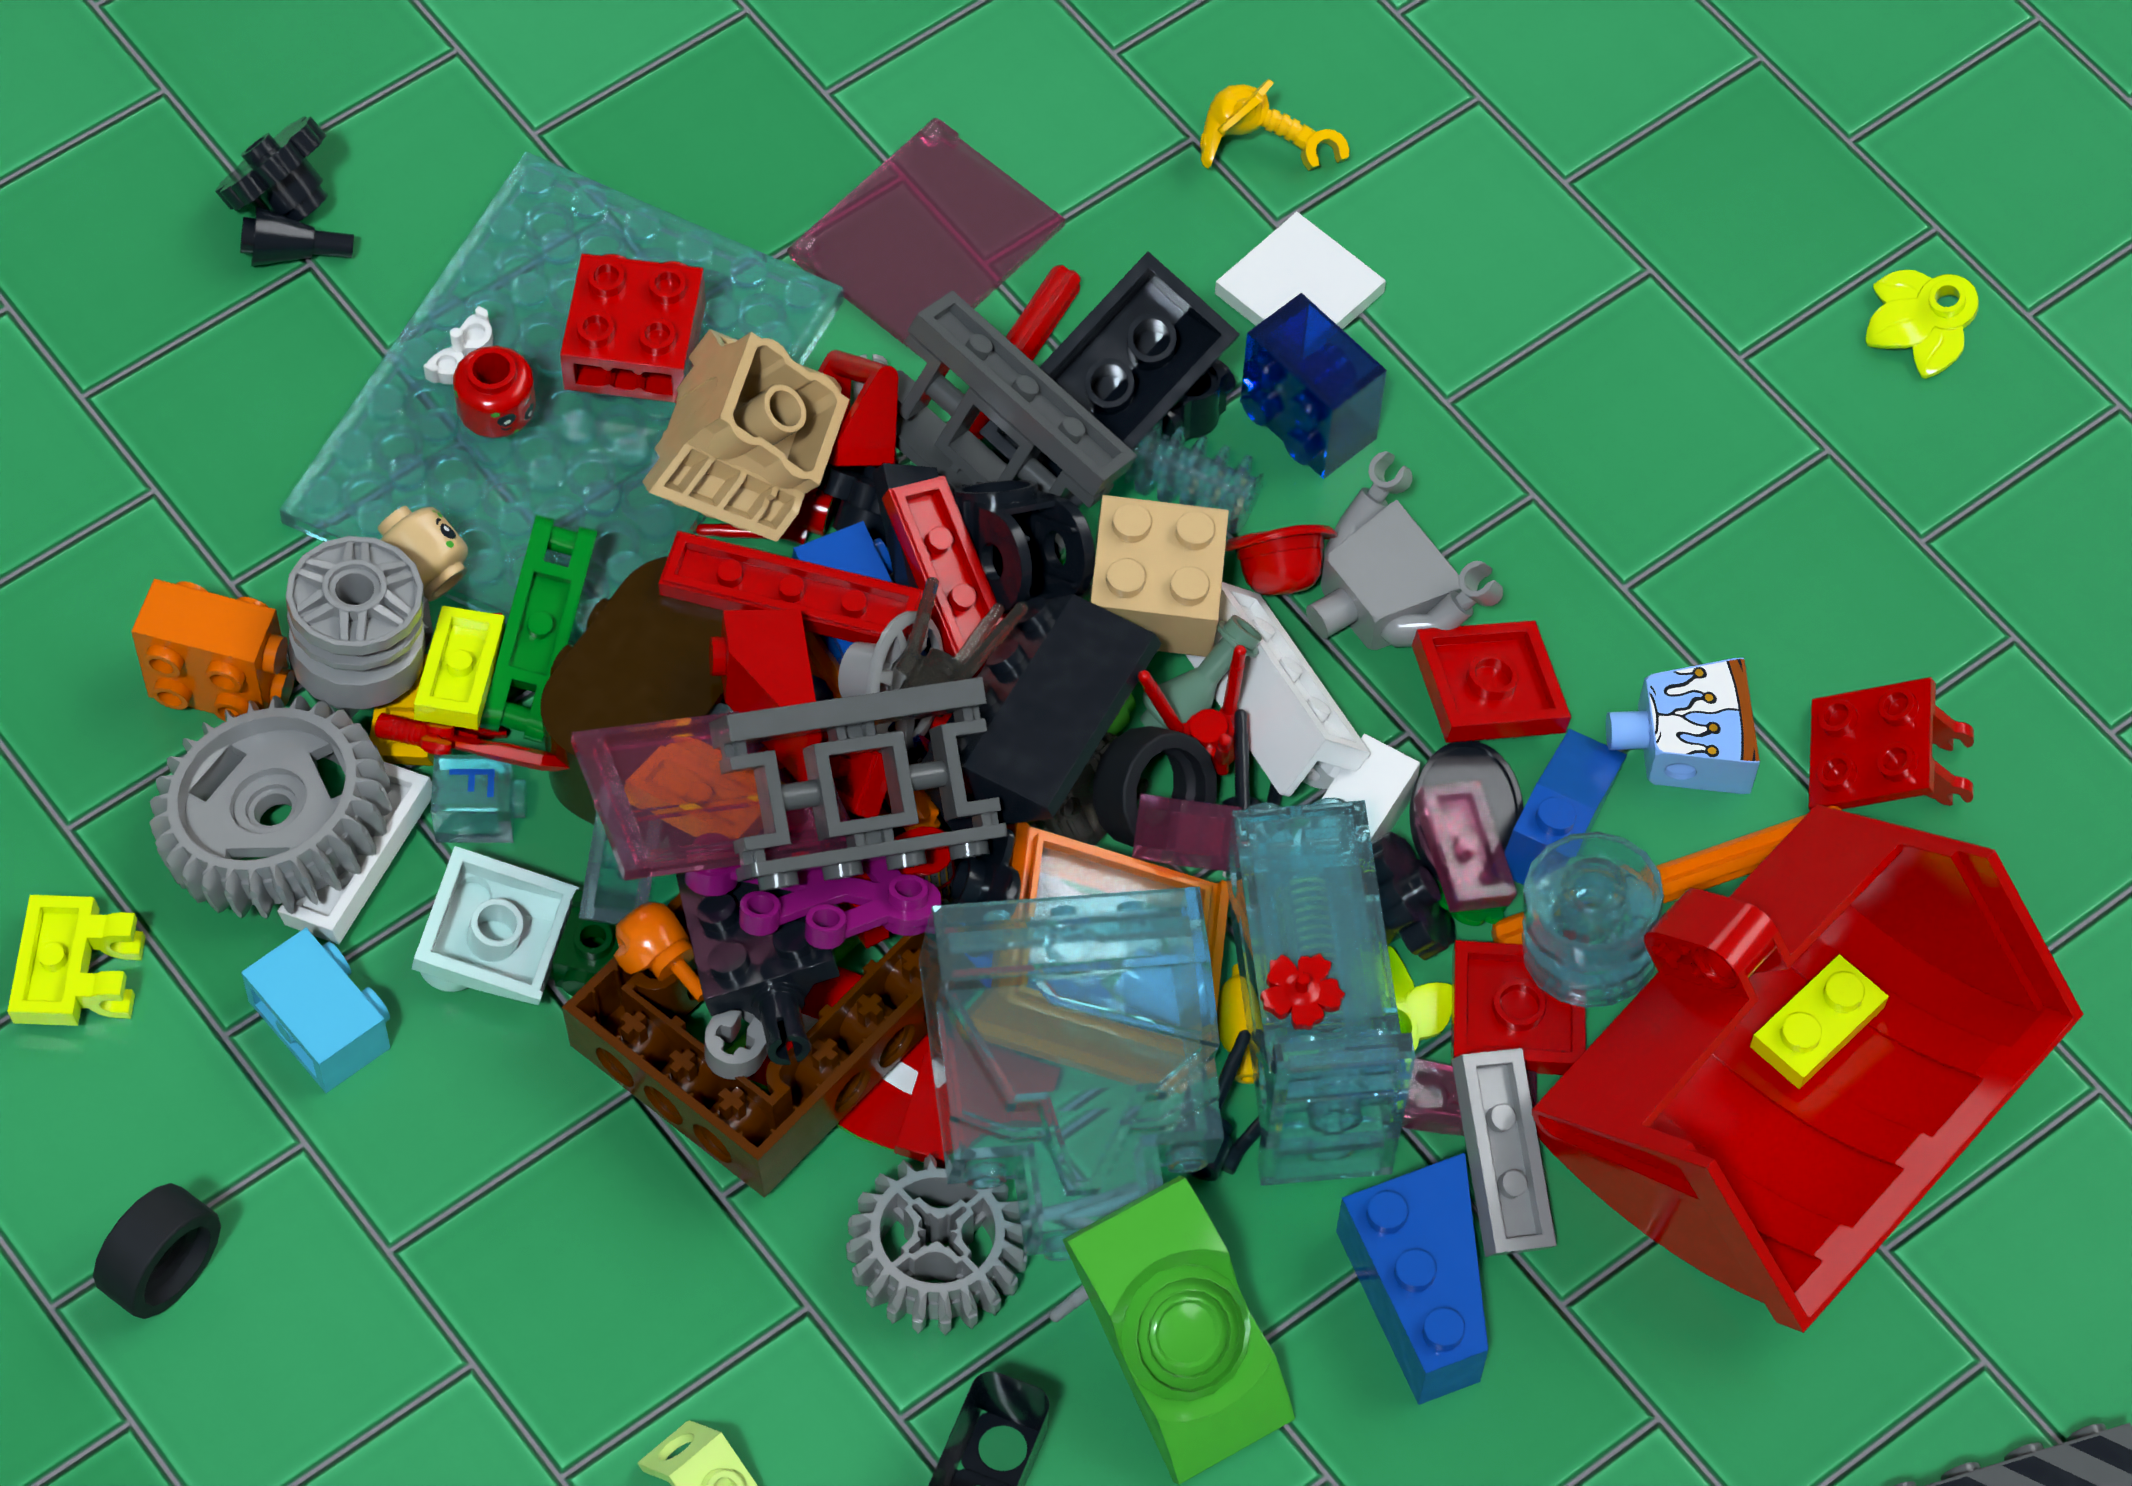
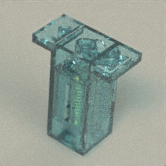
M1324 798L1313 802L1311 805L1280 807L1273 803H1259L1245 810L1233 811L1225 874L1247 1031L1251 1034L1249 1049L1261 1128L1257 1159L1260 1186L1392 1175L1414 1067L1415 1052L1412 1033H1401L1365 800L1346 802L1340 798ZM1320 953L1325 960L1331 961V969L1327 979L1332 978L1338 981L1339 988L1345 992L1344 1000L1341 1002L1340 1010L1324 1012L1323 1021L1316 1024L1311 1030L1294 1029L1291 1023V1013L1287 1018L1280 1020L1272 1013L1263 1009L1260 995L1262 991L1270 988L1266 983L1270 960H1276L1280 955H1285L1297 967L1301 956L1312 957Z

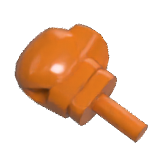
M659 902L644 903L633 909L616 925V938L619 948L615 952L614 957L626 973L633 974L649 969L659 981L665 980L674 973L698 1002L704 1000L699 976L687 964L694 958L689 937L668 906Z

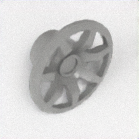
M905 611L889 622L877 644L858 641L850 645L841 660L839 668L838 686L841 697L917 687L918 679L932 675L933 684L944 683L945 655L939 630L933 620L927 614L919 611ZM915 623L908 641H906L902 630ZM928 637L932 656L915 660L914 657L926 648ZM936 716L921 718L914 731V719L895 722L896 731H903L906 750L913 748L923 739ZM891 723L874 725L876 735L889 733L887 728Z

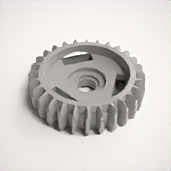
M275 695L271 700L269 708L260 710L252 700H249L248 712L237 717L230 710L225 709L226 722L215 728L203 722L202 729L205 735L196 742L183 738L182 745L187 754L184 757L170 756L167 758V765L172 775L156 778V786L160 795L150 800L155 817L149 823L156 839L157 851L175 882L182 889H187L190 896L197 903L207 900L217 913L223 912L230 905L233 912L238 917L243 918L252 905H255L259 914L267 919L273 905L282 903L290 914H293L294 903L297 899L307 896L312 903L317 905V891L328 884L335 890L341 891L338 877L345 871L359 875L361 867L356 858L358 855H376V847L371 837L383 836L387 833L386 823L382 816H386L392 811L390 799L387 795L392 789L382 757L360 723H353L344 710H337L333 713L324 700L318 701L310 708L305 698L299 695L291 706L286 708L281 698ZM323 757L340 765L345 774L342 794L332 799L317 770V760ZM279 804H286L292 807L289 816L281 823L272 826L260 824L263 813L270 807ZM244 857H267L256 860H240Z

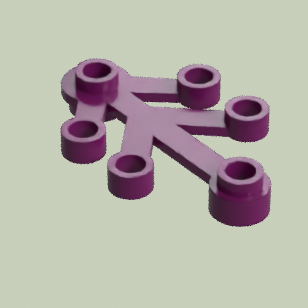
M804 808L786 811L791 844L783 846V848L790 849L795 856L828 851L814 835L815 818L809 810ZM716 835L703 836L694 842L685 857V882L692 891L703 896H721L732 891L737 886L735 869L741 867L739 855H735L732 844L727 839ZM839 838L838 849L847 848L846 838ZM886 859L862 862L863 871L871 881L852 877L824 881L822 869L798 872L800 885L780 888L792 891L793 893L779 898L765 891L750 892L742 897L740 901L739 925L748 934L766 936L774 933L779 928V925L806 916V941L819 949H833L840 946L846 938L881 925L888 931L902 936H914L927 931L931 927L933 920L940 913L941 894L937 887L928 880L911 874L902 875L899 870L888 871ZM755 879V880H749V881H743V882H748V883H752V884H757V885H758V880H757V879ZM847 902L860 906L844 912L834 905Z

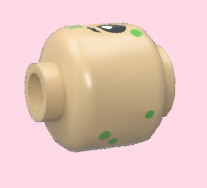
M402 506L385 518L377 528L383 536L380 540L400 548L416 564L424 585V596L429 602L444 595L466 575L468 570L463 564L468 555V546L436 508L425 507L412 512L407 506Z

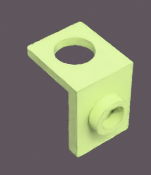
M690 1420L685 1422L637 1463L643 1472L665 1480L671 1486H758L722 1432ZM691 1442L684 1451L673 1458L667 1459L677 1448Z

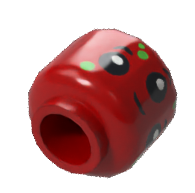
M498 345L485 346L469 352L458 363L453 375V389L457 415L467 429L479 436L502 438L521 431L531 421L536 408L532 369L524 356L511 348Z

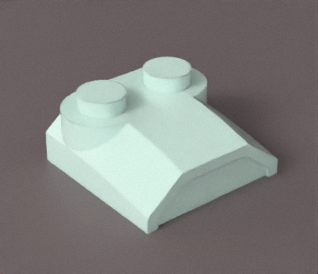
M454 846L411 969L420 972L427 983L442 991L456 992L469 987L539 1006L553 967L552 961L572 909L573 895L576 889L579 890V887Z

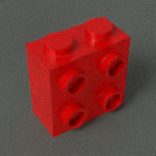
M582 253L560 353L564 390L677 403L675 401L678 395L676 389L694 366L689 356L698 345L706 305L704 268L688 266L677 261L659 263L627 259L617 254L600 256Z

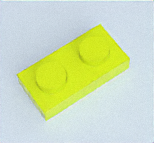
M449 606L441 607L414 701V720L478 730L505 633L504 615Z
M1839 954L1753 1035L1749 1047L1800 1089L1884 1009L1889 996Z

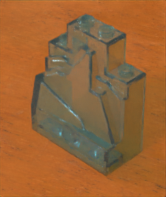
M1200 887L936 905L931 907L918 960L947 1184L966 1183V1186L970 1189L984 1190L1001 1186L1006 1183L1007 1179H1015L1025 1256L1044 1254V1258L1050 1261L1071 1260L1062 1239L1163 1185L1161 1167H1167L1168 1171L1172 1173H1190L1205 1168L1208 1163H1214L1224 1140L1218 1101L1220 1089L1215 1064V1055L1220 1041L1211 958Z

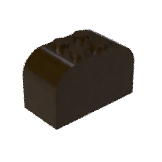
M668 556L651 560L635 569L628 575L610 599L603 598L595 605L588 618L586 631L574 646L566 645L555 658L551 667L550 678L544 687L541 697V717L546 752L552 753L561 762L570 767L567 770L548 771L551 787L558 800L576 816L650 857L654 856L667 838L665 824L623 803L625 783L660 748L666 749L671 744V736L676 731L713 749L709 722L725 715L735 714L725 703L722 677L711 676L709 668L710 637H721L723 610L659 595L658 583Z

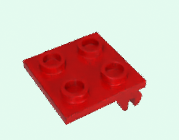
M1932 677L1812 699L1809 810L1816 804L1826 807L1831 805L1838 806L1842 810L1922 795L1933 798L1941 804L1951 806L1953 805V794H1959L1966 803H1969L1973 800L1974 794L1972 781L1964 777L1954 776L1935 761L1932 757V744H1936L1941 749L1952 751L1954 739H1959L1965 747L1970 748L1974 744V729L1967 723L1953 720L1935 705L1936 683Z

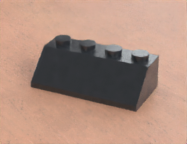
M1147 251L1039 368L1133 451L1236 341L1240 334ZM991 420L979 431L981 442L1008 465L1019 445ZM1041 451L1037 460L1058 478L1062 469ZM1073 493L1068 499L1078 509L1084 504Z
M1075 594L1048 599L1035 597L1018 607L1013 614V622L1000 642L988 652L985 657V665L976 677L983 678L987 703L979 706L981 719L985 718L987 731L976 736L957 738L967 802L999 797L1001 811H997L999 824L1006 823V825L1054 818L1138 683L1139 672L1146 670L1162 643L1155 633ZM954 714L951 715L946 724L955 723ZM931 741L928 745L929 750L921 763L934 761ZM939 787L925 789L924 791L944 818ZM972 817L946 821L952 831L973 828Z

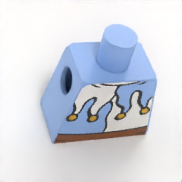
M1732 658L1664 671L1646 677L1638 703V711L1607 712L1606 741L1608 749H1643L1647 779L1654 785L1750 794L1760 760L1744 658Z

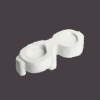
M478 306L475 309L476 314L469 316L460 328L450 330L452 346L441 350L424 364L425 379L434 384L452 385L453 375L458 363L469 352L480 347L493 346L494 339L489 323L488 310Z

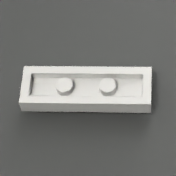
M384 762L383 765L392 789L387 794L392 811L388 815L382 816L386 823L387 833L383 836L371 837L376 847V855H358L356 859L361 867V873L357 875L348 871L343 872L338 877L341 891L335 890L329 884L318 890L317 905L312 903L306 896L295 900L293 914H290L282 904L278 913L284 925L300 931L307 928L316 937L336 944L341 943L436 793L430 777Z

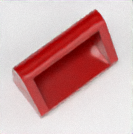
M840 350L829 352L818 371L834 377L842 388L841 394L850 399L851 380L863 383L864 386L851 409L850 400L848 402L828 463L835 466L895 464L898 372L892 366Z

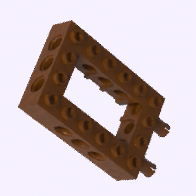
M911 748L907 752L909 765L918 764L917 760L922 756V751ZM885 799L878 816L892 814L891 808ZM837 804L840 822L866 818L858 816ZM813 807L805 808L814 815ZM815 824V826H814V835H815V837L818 839L817 830H816V824ZM939 826L938 829H940V830H942V831H944V832H947V831H945L943 828H941V827ZM904 828L893 829L894 837L906 832ZM839 838L820 841L828 851L839 848ZM961 859L955 860V861H956V869H957V866H958V864L960 863ZM679 893L667 906L677 917L691 943ZM949 895L941 900L940 913L933 920L931 927L927 931L914 936H903L877 963L871 959L863 967L864 976L833 1007L826 1004L818 1012L819 1021L806 1033L811 1046L807 1057L797 1062L794 1048L792 1047L788 1051L791 1065H778L772 1061L769 1062L766 1069L768 1094L745 1076L735 1077V1080L725 1079L715 1074L708 1067L704 1056V1045L687 1032L686 1023L683 1021L700 1002L693 997L674 973L663 981H659L649 969L629 974L620 967L615 957H613L562 1006L570 1046L765 1198L983 976L960 952V950H963L961 940L965 916L962 908L951 905ZM996 925L992 926L985 946L994 949ZM693 958L687 964L698 975L695 958Z

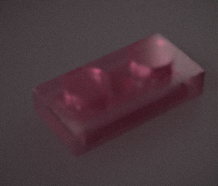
M1470 781L1421 787L1413 800L1450 913L1509 906L1518 893L1481 782Z

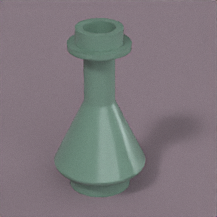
M1232 615L1227 622L1223 620L1218 622L1217 630L1222 638L1197 668L1158 685L1181 723H1186L1198 711L1212 708L1217 683L1229 670L1233 651L1237 645H1243L1246 648V656L1255 658L1259 654L1256 646L1262 640L1261 635L1252 625L1239 616ZM1144 692L1143 702L1147 709L1140 717L1141 722L1145 727L1153 726L1168 729L1148 695Z

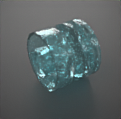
M1602 832L1570 834L1547 845L1532 861L1523 891L1522 949L1525 967L1539 988L1561 1002L1585 1008L1610 1006L1637 994L1653 976L1655 965L1646 949L1644 935L1662 917L1664 893L1660 872L1648 854L1623 837Z

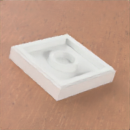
M1295 212L1216 281L1215 294L1304 364L1384 293L1386 280L1300 213Z

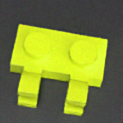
M30 895L7 1010L12 1022L15 1024L78 1026L81 1008H89L91 1011L106 1017L131 1019L135 994L132 989H125L127 979L125 972L101 971L98 973H88L92 950H100L106 955L118 959L142 960L146 937L143 931H135L137 924L135 913L119 912L99 915L100 909L94 897Z

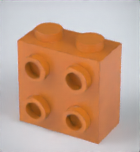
M154 578L131 631L148 697L154 698L158 703L171 709L183 710L190 707L213 713L225 722V709L230 710L237 717L248 712L249 700L254 701L261 710L269 708L273 696L276 695L281 698L286 706L293 690L295 674L294 670L288 668L286 658L288 640L287 637L281 635L276 609L269 608L266 604L254 598L239 597L234 599L210 593L203 587L191 582L181 581L174 584Z

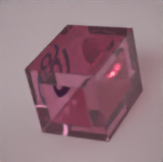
M1141 793L1132 858L1176 866L1233 872L1235 852L1239 842V823L1242 807Z

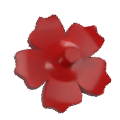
M1320 953L1312 957L1301 956L1297 967L1288 957L1280 955L1278 959L1270 960L1269 973L1266 979V983L1270 988L1261 992L1260 999L1263 1003V1009L1272 1013L1280 1020L1287 1018L1291 1013V1023L1294 1029L1311 1030L1316 1024L1323 1021L1324 1012L1340 1010L1345 992L1339 988L1336 979H1327L1331 969V961L1325 960Z

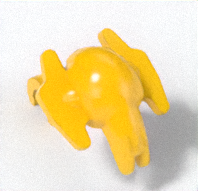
M1267 79L1258 88L1238 84L1229 85L1218 92L1210 104L1200 141L1201 162L1207 169L1212 165L1223 136L1250 134L1261 126L1265 127L1266 131H1274V134L1277 136H1284L1283 138L1289 142L1293 141L1292 144L1301 149L1302 163L1308 171L1319 166V158L1316 154V148L1319 143H1325L1332 147L1337 163L1343 162L1349 157V146L1344 136L1335 130L1323 129L1316 132L1306 124L1301 125V121L1295 118L1291 119L1290 115L1280 114L1281 111L1274 108L1272 110L1269 109L1266 92L1274 84L1270 79Z

